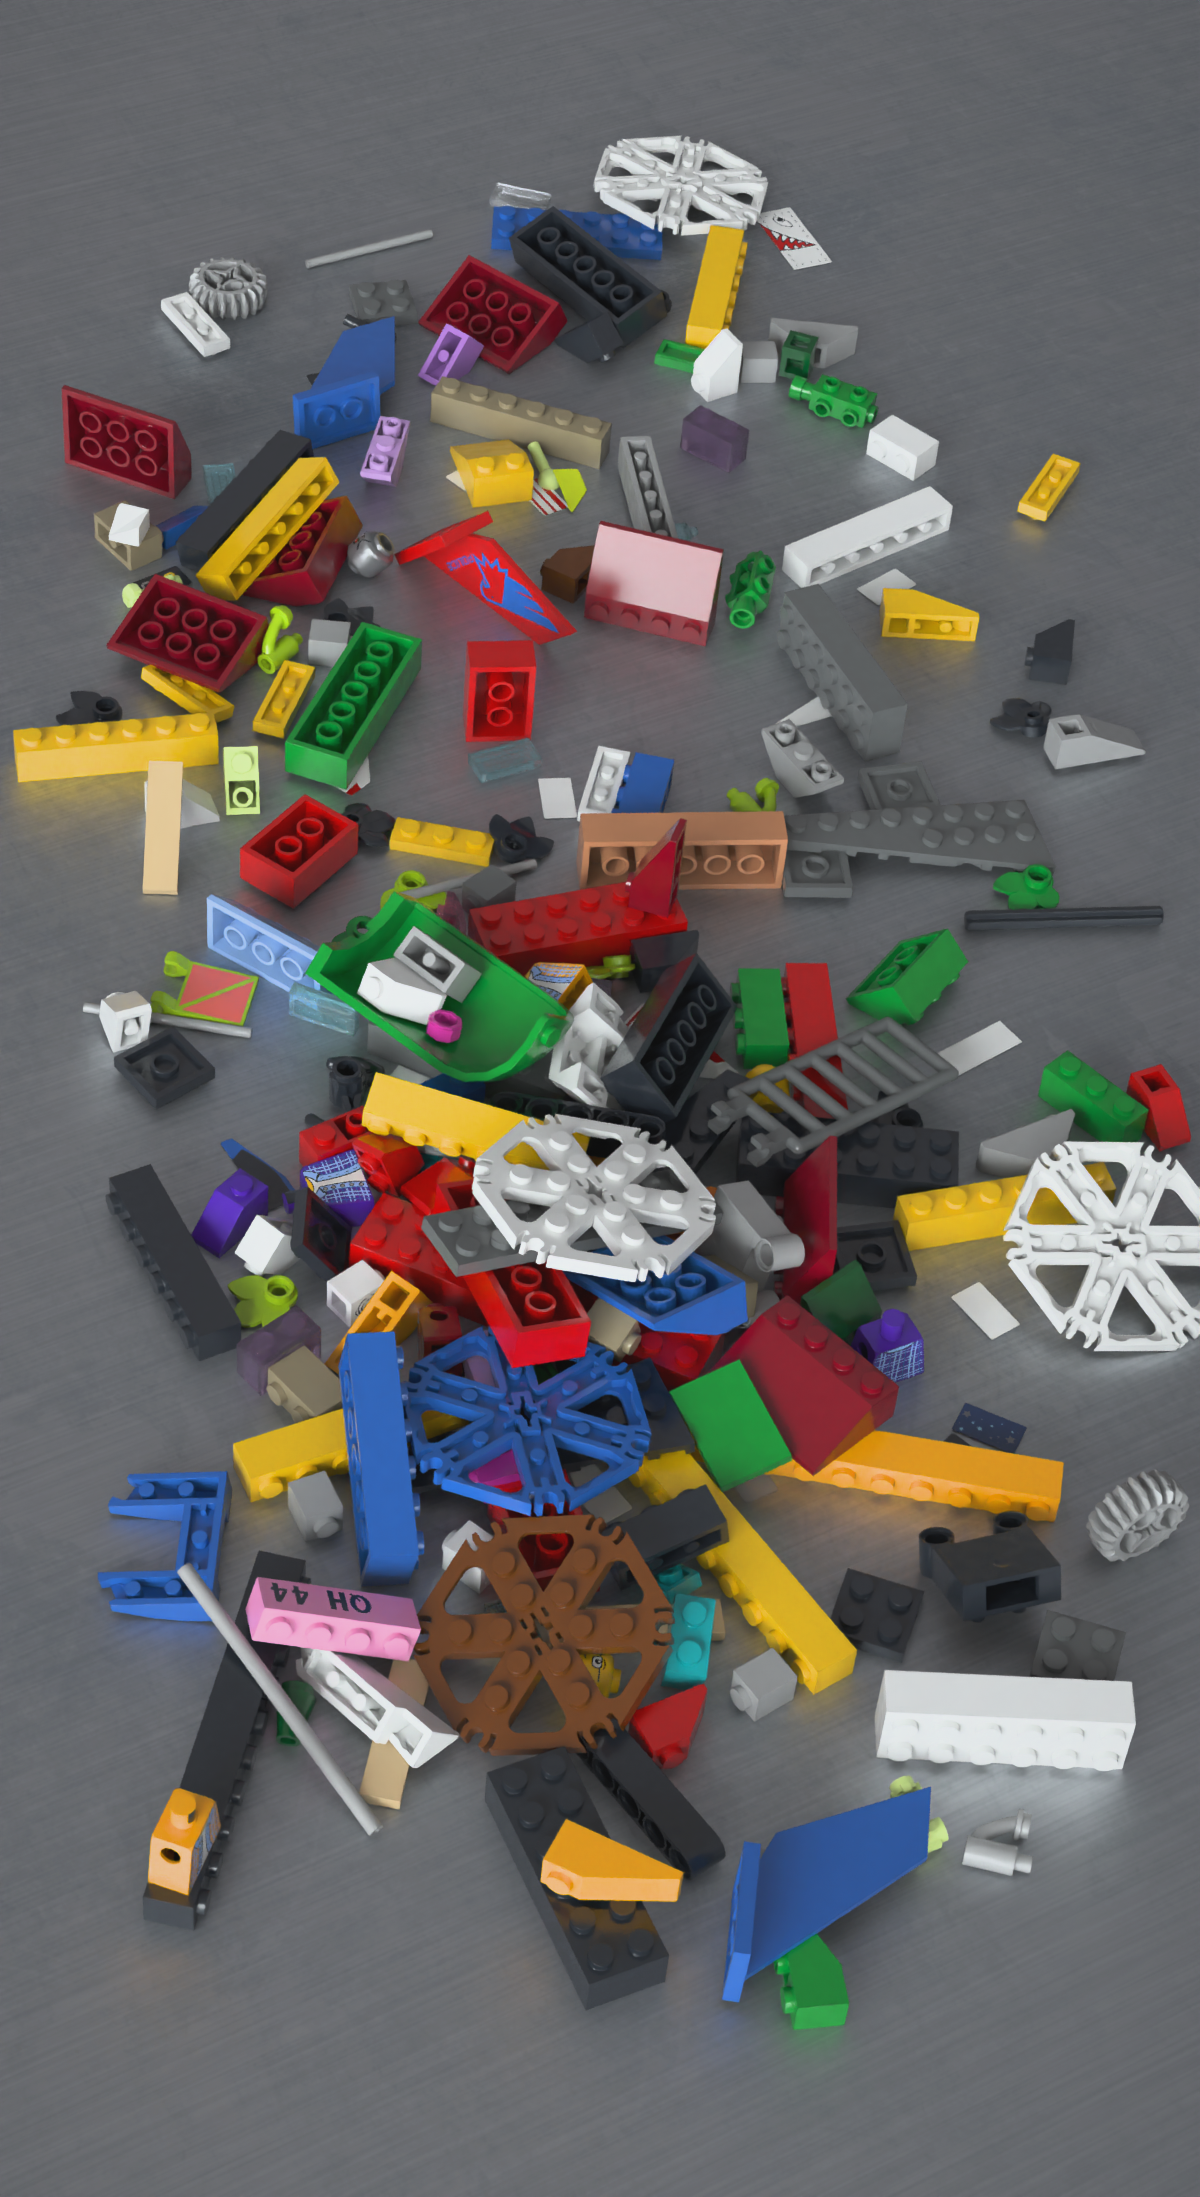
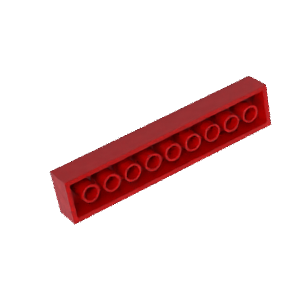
M383 1192L350 1242L349 1268L364 1260L373 1270L380 1271L385 1279L392 1271L419 1289L433 1303L457 1307L459 1316L489 1327L463 1276L456 1277L421 1229L423 1218L427 1215L414 1204ZM568 1279L586 1313H588L598 1297ZM638 1321L641 1330L639 1335L642 1338L637 1349L630 1356L626 1354L620 1363L613 1359V1366H618L623 1362L630 1365L650 1357L669 1392L706 1375L722 1356L725 1333L706 1335L654 1331Z

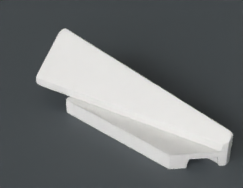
M300 1647L302 1658L296 1660L297 1675L310 1684L314 1690L375 1743L386 1744L389 1739L412 1768L420 1767L458 1738V1732L357 1655Z

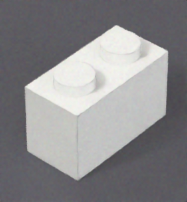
M891 415L870 429L866 454L914 481L935 466L939 441L898 417Z

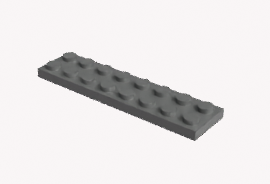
M672 1169L650 1173L638 1184L642 1187L674 1190L679 1193L688 1191ZM514 1200L505 1201L516 1217L525 1222L537 1220L550 1208L549 1206ZM717 1204L713 1214L716 1216L715 1225L721 1223L724 1213ZM481 1205L427 1215L423 1218L421 1229L456 1277L537 1260L538 1252L535 1250H529L524 1255L519 1253L521 1243L513 1249ZM640 1222L651 1238L686 1231ZM593 1226L570 1245L571 1248L579 1251L608 1247Z

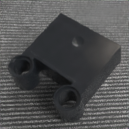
M1015 1511L999 1513L993 1518V1535L955 1543L954 1533L944 1527H930L924 1529L919 1534L920 1573L924 1577L932 1579L963 1621L971 1620L972 1622L980 1623L985 1620L986 1616L1009 1611L1021 1614L1026 1611L1027 1607L1061 1600V1564L1030 1529L1028 1518L1023 1513Z

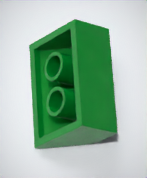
M948 928L901 940L848 995L846 1000L849 1005L877 1020L891 1017L899 1024L905 1023L909 1026L922 1019L924 1016L923 1011L942 997L941 991L960 977L959 972L968 963V960Z

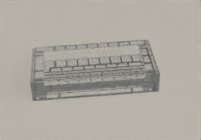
M497 183L490 196L489 206H512L514 208H540L547 210L551 203V194Z

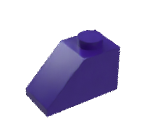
M239 1168L215 1189L191 1234L195 1243L217 1258L222 1257L245 1236L256 1215L268 1216V1186Z

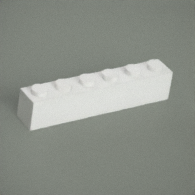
M931 486L786 545L782 571L801 588L815 584L820 585L948 531L953 506Z

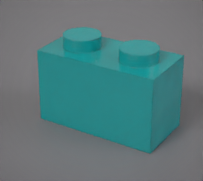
M675 1594L671 1605L674 1613L670 1612L674 1616L675 1624H668L667 1633H671L674 1638V1644L671 1645L673 1652L663 1666L662 1687L688 1690L705 1683L716 1599Z

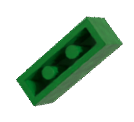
M738 968L736 983H730V997L738 1006L732 1017L733 1029H739L735 1040L736 1055H742L743 1069H753L762 1064H769L774 1067L780 1066L787 1062L789 1050L780 969Z
M1068 1050L1044 1067L1038 1096L1060 1113L1072 1109L1075 1113L1073 1122L1099 1142H1137L1141 1139L1149 1110Z

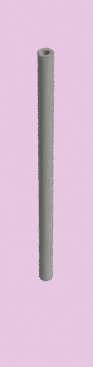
M187 1563L182 1566L177 1573L368 1835H375L383 1828L382 1823L192 1564Z

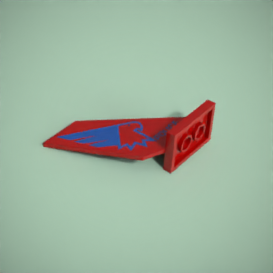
M488 511L443 528L394 554L399 565L424 556L538 645L577 632L494 538L473 534V532L493 522Z

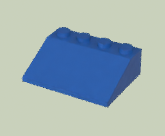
M665 1235L652 1238L660 1245H670L674 1242V1240ZM608 1247L599 1248L591 1252L615 1256ZM692 1252L669 1275L664 1270L662 1278H658L653 1271L648 1270L646 1280L642 1282L637 1278L636 1282L563 1270L567 1279L654 1331L719 1335L727 1333L732 1328L748 1321L745 1281L695 1252Z

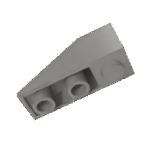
M1081 714L1049 719L1043 746L1055 769L1143 755L1146 751L1133 729Z

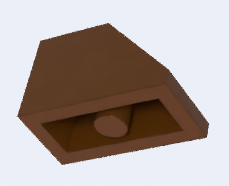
M595 545L559 549L550 559L547 558L540 569V575L542 576L541 590L574 604L587 590Z

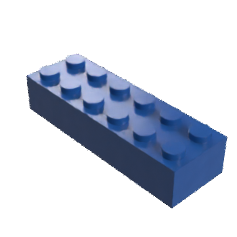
M395 1331L347 1333L338 1365L361 1587L409 1584L413 1570H418L419 1555L424 1554V1534L422 1530H416L415 1517L420 1516V1498L418 1493H412L411 1480L416 1478V1461L414 1455L408 1456L407 1443L411 1442L412 1425L410 1418L404 1419L403 1406H407L408 1389L406 1382H400L399 1369H403L404 1354L403 1347L396 1346Z

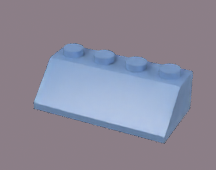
M213 894L207 897V945L209 949L295 995V983H297L296 989L298 990H296V994L300 995L297 997L306 1002V998H309L308 1003L312 1005V1000H315L314 1006L319 1007L318 1002L322 1003V998L329 1000L332 997L330 995H334L305 974L320 946L233 899ZM306 987L312 988V989H309V993H310V994L305 993V997H306V998H303V997H304V992H307V988H306Z

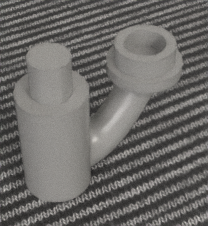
M1018 1809L1017 1816L991 1821L977 1828L971 1836H967L962 1864L1012 1876L1013 1870L1030 1873L1033 1861L1032 1856L1017 1853L1018 1846L992 1841V1839L1013 1832V1840L1018 1841L1019 1838L1027 1840L1032 1815L1024 1813V1809Z

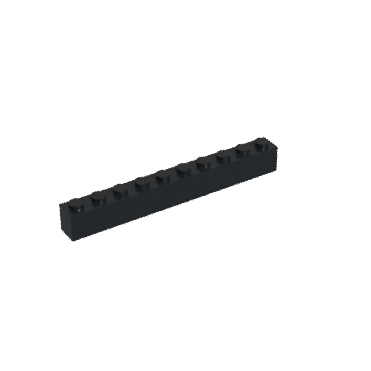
M259 1550L235 1624L279 1683L280 1678L276 1677L279 1667L285 1668L287 1665L290 1645L252 1640L245 1608L257 1577L311 1584V1578L306 1577V1560ZM229 1643L227 1644L179 1787L216 1801L221 1828L189 1896L150 1882L147 1883L143 1895L144 1920L193 1931L198 1916H206L212 1893L207 1888L210 1879H217L220 1874L223 1853L219 1851L222 1842H229L235 1824V1817L231 1816L234 1805H242L246 1790V1781L242 1779L245 1770L252 1771L254 1768L258 1747L254 1746L257 1735H264L269 1712L265 1711V1708L270 1699ZM174 1851L173 1861L181 1860L180 1855Z

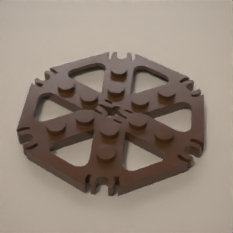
M594 1514L502 1518L503 1524L507 1527V1533L504 1534L496 1522L491 1523L495 1535L488 1542L482 1541L477 1532L473 1533L472 1540L477 1547L476 1551L472 1550L466 1539L417 1614L421 1627L419 1634H429V1638L423 1643L415 1644L414 1651L418 1655L413 1656L452 1728L459 1733V1736L467 1744L476 1733H484L478 1746L482 1752L487 1753L489 1751L492 1756L536 1755L565 1746L568 1753H587L581 1744L580 1737L584 1736L589 1747L592 1749L598 1748L593 1738L595 1731L598 1729H606L612 1739L617 1737L616 1729L611 1722L613 1718L619 1723L623 1732L673 1652L671 1645L674 1644V1638L671 1633H659L658 1631L665 1624H675L674 1616L670 1613H674L629 1534L626 1532L624 1537L621 1527L616 1526L611 1535L602 1536V1532L607 1526L606 1522L601 1517L596 1519ZM534 1534H570L574 1538V1544L543 1592L519 1550L520 1541L525 1536ZM615 1561L626 1563L644 1593L642 1602L633 1608L586 1609ZM478 1567L486 1573L508 1613L451 1615L445 1611V1603L464 1573L470 1568ZM546 1609L549 1616L545 1617L542 1610ZM537 1618L541 1626H544L546 1630H550L548 1633L550 1636L549 1640L553 1646L552 1649H549L547 1643L543 1642L540 1637L536 1638L538 1636L536 1629L538 1628L533 1621ZM525 1621L528 1627L525 1630L521 1625V1622ZM563 1638L564 1642L560 1643L559 1639ZM541 1650L543 1654L539 1656L537 1652ZM640 1652L642 1659L623 1692L615 1698H607L600 1692L580 1655ZM501 1658L476 1699L466 1704L456 1700L441 1672V1665L444 1660ZM544 1676L565 1713L566 1723L564 1727L556 1732L516 1733L512 1731L510 1727Z

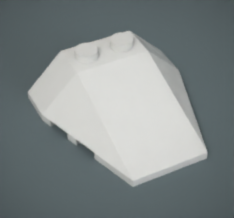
M595 983L587 986L569 1010L574 1016V1022L553 1048L549 1079L572 1099L581 1104L625 1111L615 1097L607 1092L600 1077L629 1028L620 1018L624 1013L620 1006Z

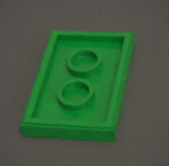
M740 1360L669 1391L699 1453L722 1492L792 1461V1455Z

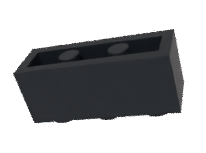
M706 1484L696 1489L684 1490L676 1498L661 1505L649 1506L639 1515L626 1521L614 1522L608 1525L602 1532V1536H609L613 1533L616 1526L622 1528L624 1537L627 1532L653 1576L729 1542L727 1520ZM615 1561L610 1572L620 1590L622 1591L637 1584L638 1582L628 1565L622 1561Z

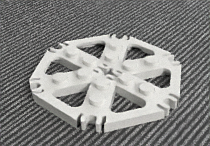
M682 136L622 139V141H617L616 147L608 145V149L605 147L594 180L593 188H595V192H600V199L603 200V203L653 230L654 226L658 224V231L662 232L663 228L669 227L673 229L674 235L678 234L679 229H682L681 236L709 234L711 225L746 230L748 223L755 225L756 221H759L768 187L767 178L761 177L762 171L758 170V167L709 141L708 145L704 146L705 142L700 139L699 143H691L688 136L684 138V141H681ZM669 152L674 154L675 158L673 164L670 165L650 153ZM706 161H712L727 168L725 170L701 171L702 165ZM614 167H622L632 174V176L617 177L609 175ZM739 193H746L751 195L753 200L751 205H745L728 195L734 196ZM636 200H661L658 211L652 214L644 212L638 206L630 203ZM690 205H693L697 210L714 216L716 220L703 221L701 223L689 222L687 215Z
M550 1114L545 1115L543 1125L538 1124L533 1117L528 1119L526 1125L523 1119L477 1158L473 1172V1195L511 1247L514 1249L521 1243L519 1253L522 1255L529 1250L537 1251L536 1263L543 1264L547 1261V1268L636 1282V1278L641 1282L645 1281L648 1270H651L658 1278H662L664 1270L669 1275L712 1234L716 1216L713 1215L716 1207L714 1197L671 1145L670 1149L664 1151L666 1141L662 1140L659 1144L655 1145L648 1143L650 1133L646 1131L640 1134V1128L555 1114V1117ZM579 1132L585 1136L601 1139L614 1138L619 1140L622 1145L596 1167L572 1134ZM524 1142L533 1147L549 1170L532 1168L523 1164L514 1165L508 1163L504 1156L518 1144ZM668 1166L688 1191L679 1193L674 1190L642 1187L638 1184L656 1168ZM504 1199L549 1206L550 1208L537 1220L525 1222L516 1217ZM640 1222L686 1231L672 1244L660 1245L650 1237ZM593 1226L615 1256L579 1251L571 1248L570 1245Z
M1064 1141L1062 1145H1056L1051 1152L1057 1161L1051 1160L1046 1152H1044L1032 1164L1003 1230H1008L1003 1236L1004 1241H1014L1019 1247L1011 1248L1007 1252L1006 1258L1011 1260L1008 1265L1055 1328L1061 1334L1066 1328V1322L1070 1324L1066 1331V1338L1071 1339L1077 1330L1082 1331L1086 1335V1341L1083 1346L1085 1348L1090 1347L1098 1338L1094 1351H1176L1178 1347L1182 1348L1189 1341L1184 1335L1183 1330L1187 1331L1193 1339L1200 1335V1300L1198 1305L1192 1308L1160 1267H1200V1189L1177 1159L1171 1165L1170 1171L1167 1169L1171 1162V1155L1166 1154L1161 1162H1156L1151 1156L1154 1149L1151 1145L1140 1155L1141 1147L1144 1144L1142 1142ZM1083 1162H1120L1126 1167L1128 1176L1115 1206L1082 1165ZM1043 1187L1051 1189L1079 1225L1030 1224L1027 1220V1214L1038 1189ZM1164 1189H1172L1180 1196L1196 1217L1198 1226H1149ZM1115 1239H1119L1121 1245H1126L1123 1252H1120L1118 1246L1112 1245ZM1039 1265H1089L1072 1306L1062 1307L1054 1300L1036 1275V1268ZM1124 1285L1154 1323L1155 1331L1153 1334L1116 1335L1109 1330L1107 1324Z

